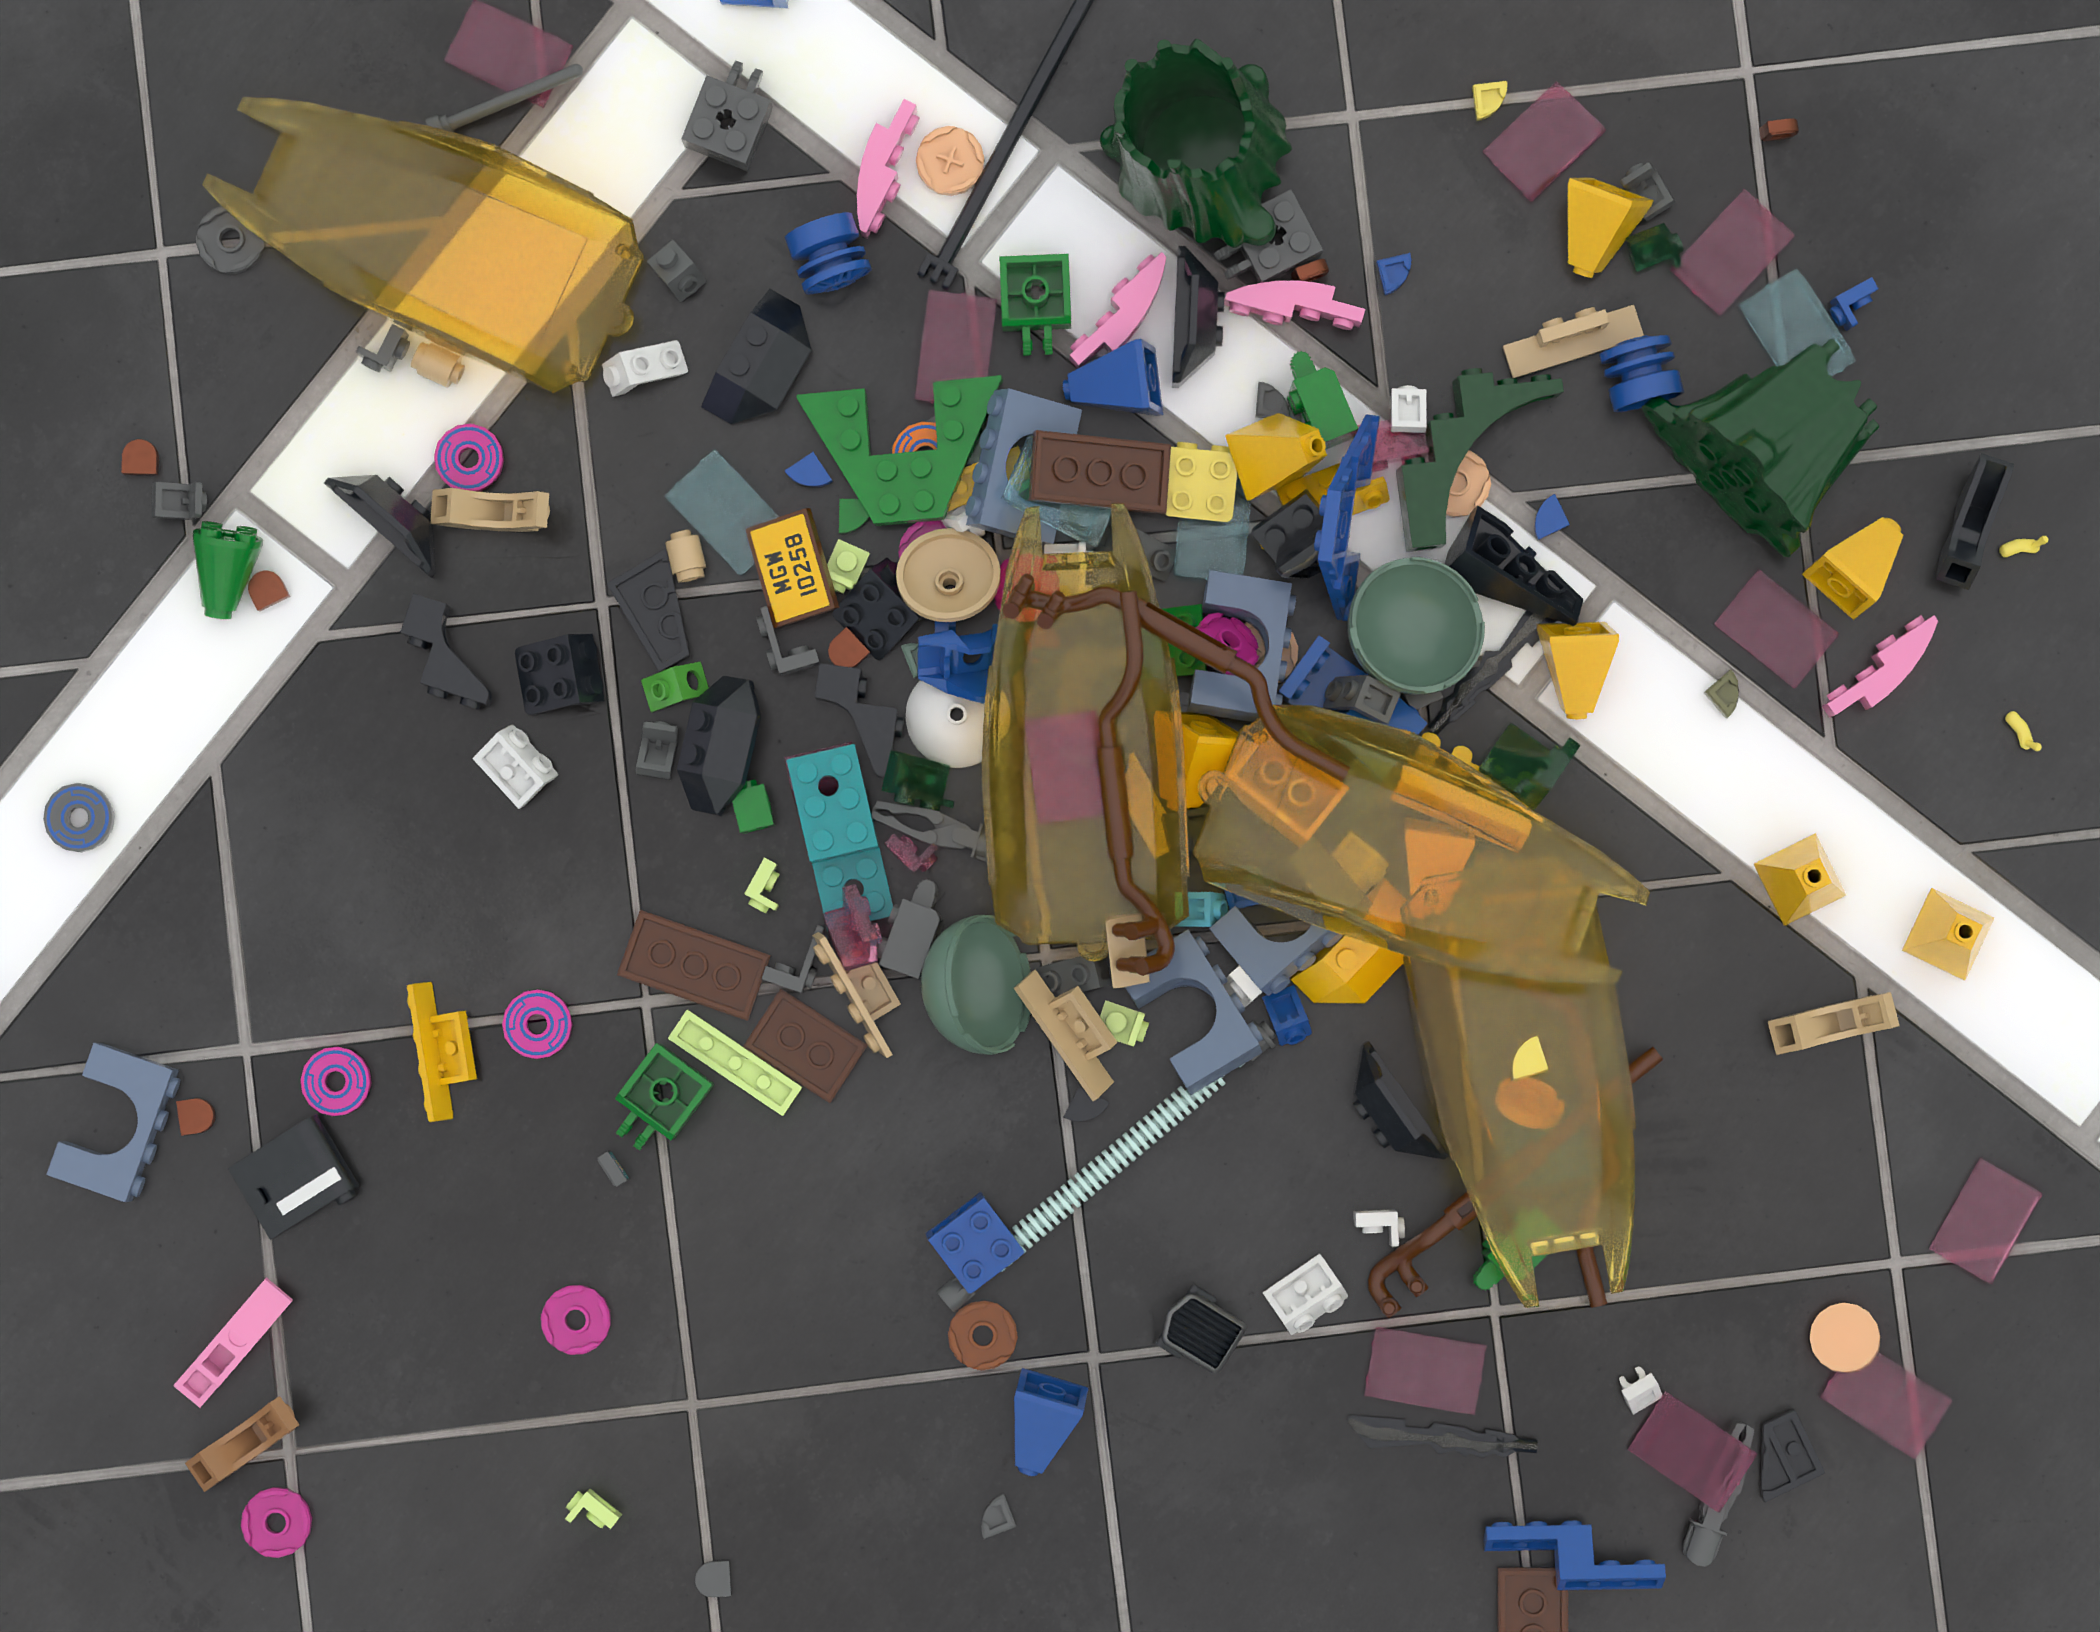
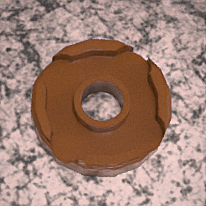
M986 1300L971 1302L959 1309L951 1320L948 1332L950 1348L957 1360L967 1367L980 1371L995 1369L1005 1363L1013 1353L1018 1338L1016 1323L1009 1311L998 1303ZM985 1325L992 1330L993 1339L989 1344L979 1345L974 1341L973 1331L976 1327Z

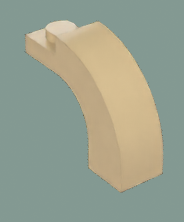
M456 488L435 489L432 492L430 524L490 531H538L539 528H547V519L550 514L549 493L536 491L505 494Z
M1891 992L1840 1002L1768 1021L1776 1055L1900 1026Z

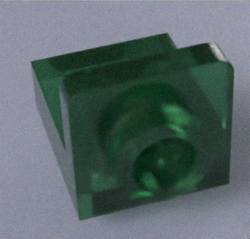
M1665 223L1626 238L1631 263L1636 271L1668 259L1675 269L1682 266L1680 253L1684 252L1681 239L1677 233L1672 234Z

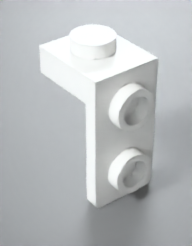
M677 340L619 352L602 364L603 378L606 385L610 388L612 397L624 395L639 384L676 377L688 372L680 344Z

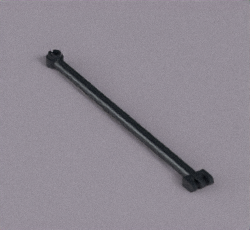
M1074 0L937 257L928 253L917 273L918 276L924 278L931 266L935 270L929 281L936 284L941 274L944 273L947 276L941 288L949 290L959 272V269L952 266V263L1094 0Z

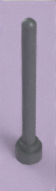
M573 64L452 116L436 114L425 119L427 128L437 145L449 140V135L454 134V130L580 77L583 74V68L579 64Z

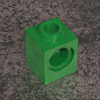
M756 780L746 781L745 786L732 801L740 833L746 834L776 826L766 786L764 784L757 785Z

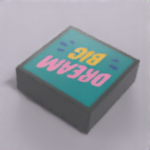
M611 1150L598 1157L597 1161L614 1186H621L630 1180Z

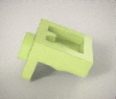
M838 539L827 563L835 591L844 594L846 589L851 591L854 588L870 557L869 552Z
M765 857L748 886L745 895L751 897L749 905L767 913L769 908L777 911L779 905L763 897L762 893L764 890L771 892L780 874L775 871L778 865Z
M1105 1000L1100 1018L1116 1041L1134 1047L1136 1040L1143 1042L1149 1022L1143 1021L1145 1013Z
M589 1489L584 1495L578 1491L565 1507L570 1511L565 1518L569 1523L576 1518L584 1507L589 1511L586 1514L587 1518L600 1528L606 1525L611 1529L622 1516L618 1510L592 1489Z

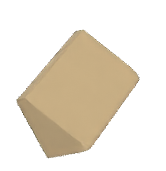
M1141 913L1107 916L1105 920L1113 988L1150 982L1149 974L1141 976L1139 974L1119 971L1115 966L1119 958L1147 956L1145 937L1138 940H1128L1125 937H1116L1112 933V927L1116 923L1143 920Z

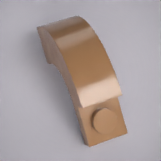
M279 1396L235 1429L197 1453L185 1464L205 1492L287 1436L299 1426V1423L295 1419L291 1407L285 1404Z

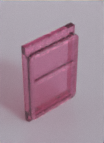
M473 0L444 61L509 92L563 69L573 49V45L486 3ZM553 88L526 100L544 108Z
M1744 189L1670 268V271L1721 316L1795 235L1784 226L1783 222H1780L1760 204L1758 199H1755Z
M929 290L915 400L934 403L933 382L988 376L997 299L970 296L964 293L954 294Z
M1376 1326L1364 1395L1475 1415L1479 1386L1482 1382L1481 1374L1486 1346Z
M1879 1352L1872 1363L1861 1371L1852 1373L1836 1372L1820 1396L1829 1404L1913 1459H1916L1952 1403L1951 1399Z
M1666 1391L1628 1448L1630 1452L1719 1513L1758 1455L1744 1443Z

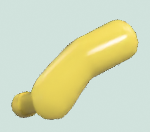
M2041 536L2038 540L2015 539L2002 544L1999 552L2003 557H2009L2019 552L2037 553L2040 550V546L2048 542V537Z
M2009 712L2005 720L2017 733L2021 748L2025 750L2032 748L2034 751H2040L2042 746L2038 742H2033L2027 723L2017 712Z

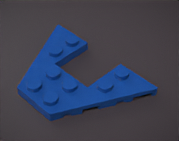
M1365 415L1345 456L1341 459L1340 466L1327 490V495H1323L1320 501L1319 514L1324 516L1322 530H1318L1316 533L1314 549L1319 551L1318 563L1337 620L1348 621L1349 608L1356 590L1361 553L1349 552L1347 549L1356 488L1368 486L1371 483L1380 416Z

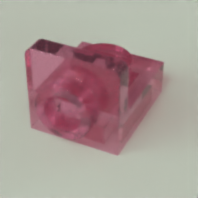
M893 834L884 843L913 874L919 869L925 873L938 860V857L935 855L938 847L934 843L920 857L915 854L919 848L905 835L899 839Z

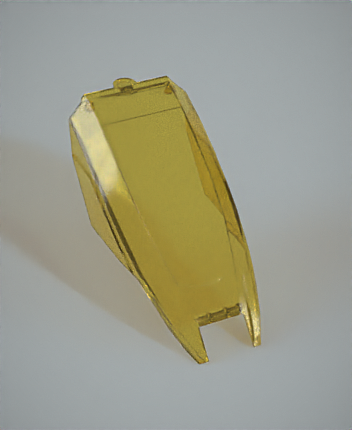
M243 97L237 108L238 111L281 131L254 193L251 194L208 173L202 184L217 202L241 224L295 264L325 282L323 286L356 305L446 349L492 366L552 393L576 382L589 380L608 336L618 337L624 335L630 329L634 320V313L631 307L626 305L624 301L644 257L643 252L638 247L633 219L595 197L594 193L497 145L427 125L400 120L399 122L389 121L303 101Z
M1111 503L1113 551L1042 554L1039 506L1025 509L1009 558L992 666H989L986 686L982 746V789L988 883L991 885L995 922L997 925L1020 937L1022 943L1026 945L1077 943L1080 956L1088 961L1095 962L1104 959L1109 954L1105 923L1107 916L1140 913L1119 892L1115 882L1113 859H1108L1096 747H1100L1098 717L1102 708L1117 691L1125 671L1126 647L1122 612L1111 605L1102 604L1088 610L1063 613L1050 629L1045 630L1037 624V618L1042 610L1024 607L1017 618L1009 619L1003 614L1002 609L1014 586L1018 584L1021 576L1026 573L1034 577L1032 591L1052 595L1055 591H1061L1065 596L1088 592L1098 587L1109 586L1122 592L1137 590L1138 597L1147 600L1159 608L1160 606L1148 560L1136 528L1123 503ZM1141 628L1144 656L1142 674L1132 699L1116 718L1115 726L1117 744L1122 745L1134 850V856L1130 857L1132 878L1135 885L1156 904L1170 929H1172L1189 916L1188 804L1180 696L1174 657H1170L1168 642ZM1154 934L1145 937V940H1155Z
M1273 705L1282 723L1295 736L1351 767L1343 782L1282 748L1265 729L1259 717L1251 724L1244 725L1239 730L1224 772L1208 771L1201 776L1198 782V794L1201 800L1209 805L1210 808L1195 844L1193 855L1199 861L1204 881L1320 928L1412 958L1451 968L1457 966L1473 971L1528 980L1589 984L1615 983L1619 981L1623 973L1620 970L1576 957L1582 943L1599 892L1647 906L1650 891L1632 874L1603 852L1526 807L1514 795L1484 774L1411 731L1313 705Z
M1488 850L1476 856L1474 869L1425 877L1421 881L1420 888L1400 909L1404 956L1402 957L1419 1061L1432 1108L1452 1160H1455L1491 1251L1507 1281L1525 1308L1539 1307L1532 1256L1598 1245L1603 1247L1611 1294L1623 1292L1629 1269L1634 1229L1635 1157L1633 1129H1636L1632 1083L1618 997L1607 956L1591 878L1568 864L1564 857L1560 855L1509 863L1507 856L1502 852ZM1538 1035L1548 1071L1513 1081L1512 1065L1518 1049L1528 1039Z

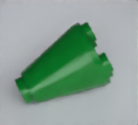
M202 521L201 528L193 530V545L201 606L205 608L204 615L207 617L232 619V612L237 610L262 549L263 539L257 536V529L253 527L237 526L236 531L222 529L223 524L218 522Z

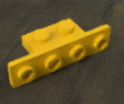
M1340 463L1277 488L1276 493L1281 505L1284 506L1306 489L1320 505L1323 495H1327V490ZM1384 477L1371 480L1368 486L1356 488L1352 515L1368 509H1375L1390 500Z
M432 983L407 985V1002L411 1010L414 1029L413 1039L417 1048L418 1071L422 1079L424 1108L427 1112L428 1121L436 1122L453 1119L448 1084L477 1079L466 1011H458L437 1015Z

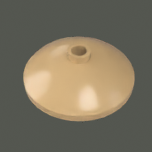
M953 528L934 530L915 539L902 553L896 570L897 587L906 605L918 615L939 622L960 621L981 612L995 597L1001 579L998 557L992 547L984 539L972 532L965 531L962 533ZM954 585L955 588L945 589V586Z

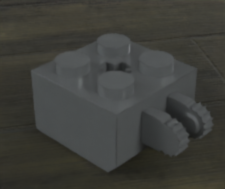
M735 60L726 82L706 75L681 140L685 148L748 172L773 106L770 99L756 94L763 76L762 70L754 69L746 90L736 87L738 79L743 72V63ZM726 118H732L735 125L732 128L728 125L727 130L722 129L721 121Z
M1291 189L1262 204L1275 221L1276 234L1279 233L1283 236L1281 245H1275V241L1272 244L1268 242L1261 246L1243 243L1236 248L1227 245L1214 253L1217 261L1225 260L1241 250L1246 259L1239 264L1229 267L1224 272L1227 280L1251 269L1258 283L1271 282L1293 272L1295 268L1321 257L1323 249Z
M927 879L919 882V885H917L918 889H915L911 901L902 899L901 905L894 904L888 920V924L893 926L889 938L882 937L876 953V957L881 958L879 965L921 980L922 969L928 951L941 934L945 924L941 914L933 910L937 900L936 895H938L939 891L938 886L934 881Z

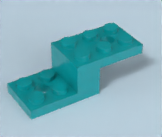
M855 744L787 759L808 856L813 866L827 931L890 917L893 902ZM826 776L834 777L839 784L837 792L832 796H825L819 791V782ZM855 879L863 884L864 892L860 898L852 900L846 897L844 887L848 881Z

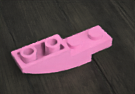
M906 99L902 101L889 129L877 123L875 124L862 158L857 188V214L861 236L868 239L871 231L877 233L885 218V214L881 213L887 201L891 203L894 201L901 184L897 183L898 173L889 168L890 164L896 166L904 151V147L900 145L906 134L910 136L913 134L920 117L916 116V104Z
M1162 252L1156 258L1152 254L1149 255L1138 265L1136 269L1139 273L1129 281L1127 278H1124L1112 289L1111 292L1114 296L1111 298V305L1117 312L1113 314L1111 311H1108L1097 321L1095 325L1098 329L1090 337L1083 334L1071 345L1070 349L1073 352L1069 355V360L1077 369L1084 366L1103 347L1108 352H1111L1127 344L1138 330L1156 298L1162 281L1166 263V256Z
M1271 281L1248 285L1227 292L1224 300V305L1230 307L1229 311L1231 313L1241 316H1249L1250 312L1262 315L1263 321L1274 325H1282L1283 321L1290 323L1293 310L1300 312L1299 316L1304 319L1319 321L1321 317L1332 320V325L1337 328L1352 330L1353 326L1360 328L1365 312L1364 308L1332 300L1335 286L1306 281Z
M1920 615L1904 626L1907 633L1898 639L1892 634L1878 643L1876 647L1879 651L1871 656L1878 669L1871 665L1855 676L1858 680L1856 684L1848 689L1843 684L1826 695L1830 701L1823 705L1822 708L1829 718L1837 715L1857 700L1867 710L1888 696L1907 677L1924 654L1938 623L1935 615L1926 620Z
M266 1277L173 1386L201 1408L293 1299Z

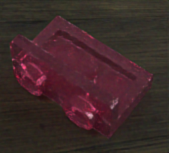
M856 884L842 887L843 907L825 912L824 921L842 967L845 971L878 962V944L882 943V936L878 924H871L869 919L871 909L867 897L860 896Z

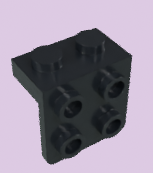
M888 557L872 567L839 603L840 608L833 610V617L844 628L847 627L877 660L884 658L910 628L924 618L911 610L903 601L896 580L898 564L892 562Z
M567 634L516 648L515 658L524 709L527 714L535 715L571 705L596 704L605 701L603 681L600 677L597 660V647L594 643L593 634Z

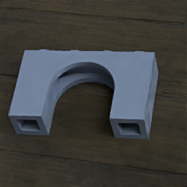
M1009 388L994 390V394L990 397L987 405V413L989 414L987 427L980 437V447L982 448L980 459L973 470L972 478L975 482L973 492L965 507V513L968 516L966 525L1036 545L1054 544L1061 510L1032 503L1018 496L1009 484L1006 474V461L1012 446L1024 436L1033 437L1035 430L1077 434L1082 410Z
M1210 570L1205 583L1202 611L1208 614L1223 613V616L1244 620L1259 632L1265 646V658L1257 669L1262 672L1267 680L1273 707L1277 715H1279L1282 694H1277L1278 681L1284 682L1287 661H1281L1283 648H1289L1292 631L1291 628H1286L1287 615L1293 616L1296 603V595L1290 594L1292 583ZM1195 669L1191 680L1187 712L1263 724L1256 711L1250 686L1246 681L1235 675Z
M1314 837L1288 859L1290 864L1311 887L1316 899L1315 918L1310 928L1302 936L1289 942L1267 940L1247 915L1236 906L1209 928L1255 985L1268 996L1272 993L1277 994L1285 989L1290 983L1289 978L1298 970L1303 971L1310 967L1316 960V954L1324 947L1329 948L1335 945L1342 938V932L1351 924L1356 925L1368 915V909L1374 905L1328 850Z
M1188 929L1174 937V956L1166 968L1149 974L1150 982L1127 986L1125 988L1138 1009L1164 993L1183 986L1199 988L1209 994L1215 1001L1216 1019L1210 1032L1200 1041L1170 1058L1190 1095H1193L1261 1054L1262 1050L1258 1042L1262 1041L1263 1037L1253 1021L1247 1024L1243 1019L1241 1013L1246 1010L1236 993L1230 996L1227 993L1223 984L1228 981L1218 964L1213 967L1209 964L1205 956L1210 954V951L1200 935L1193 938ZM1158 948L1149 952L1147 956L1154 955Z
M93 1043L82 1076L116 1087L130 1097L135 1105L138 1116L136 1132L127 1146L113 1154L98 1153L67 1141L58 1142L46 1175L123 1202L133 1201L134 1196L138 1198L145 1183V1178L141 1177L145 1164L150 1165L156 1153L157 1145L153 1144L156 1133L164 1129L169 1112L165 1111L169 1097L173 1099L179 1089L180 1079L176 1078L179 1070L103 1043Z

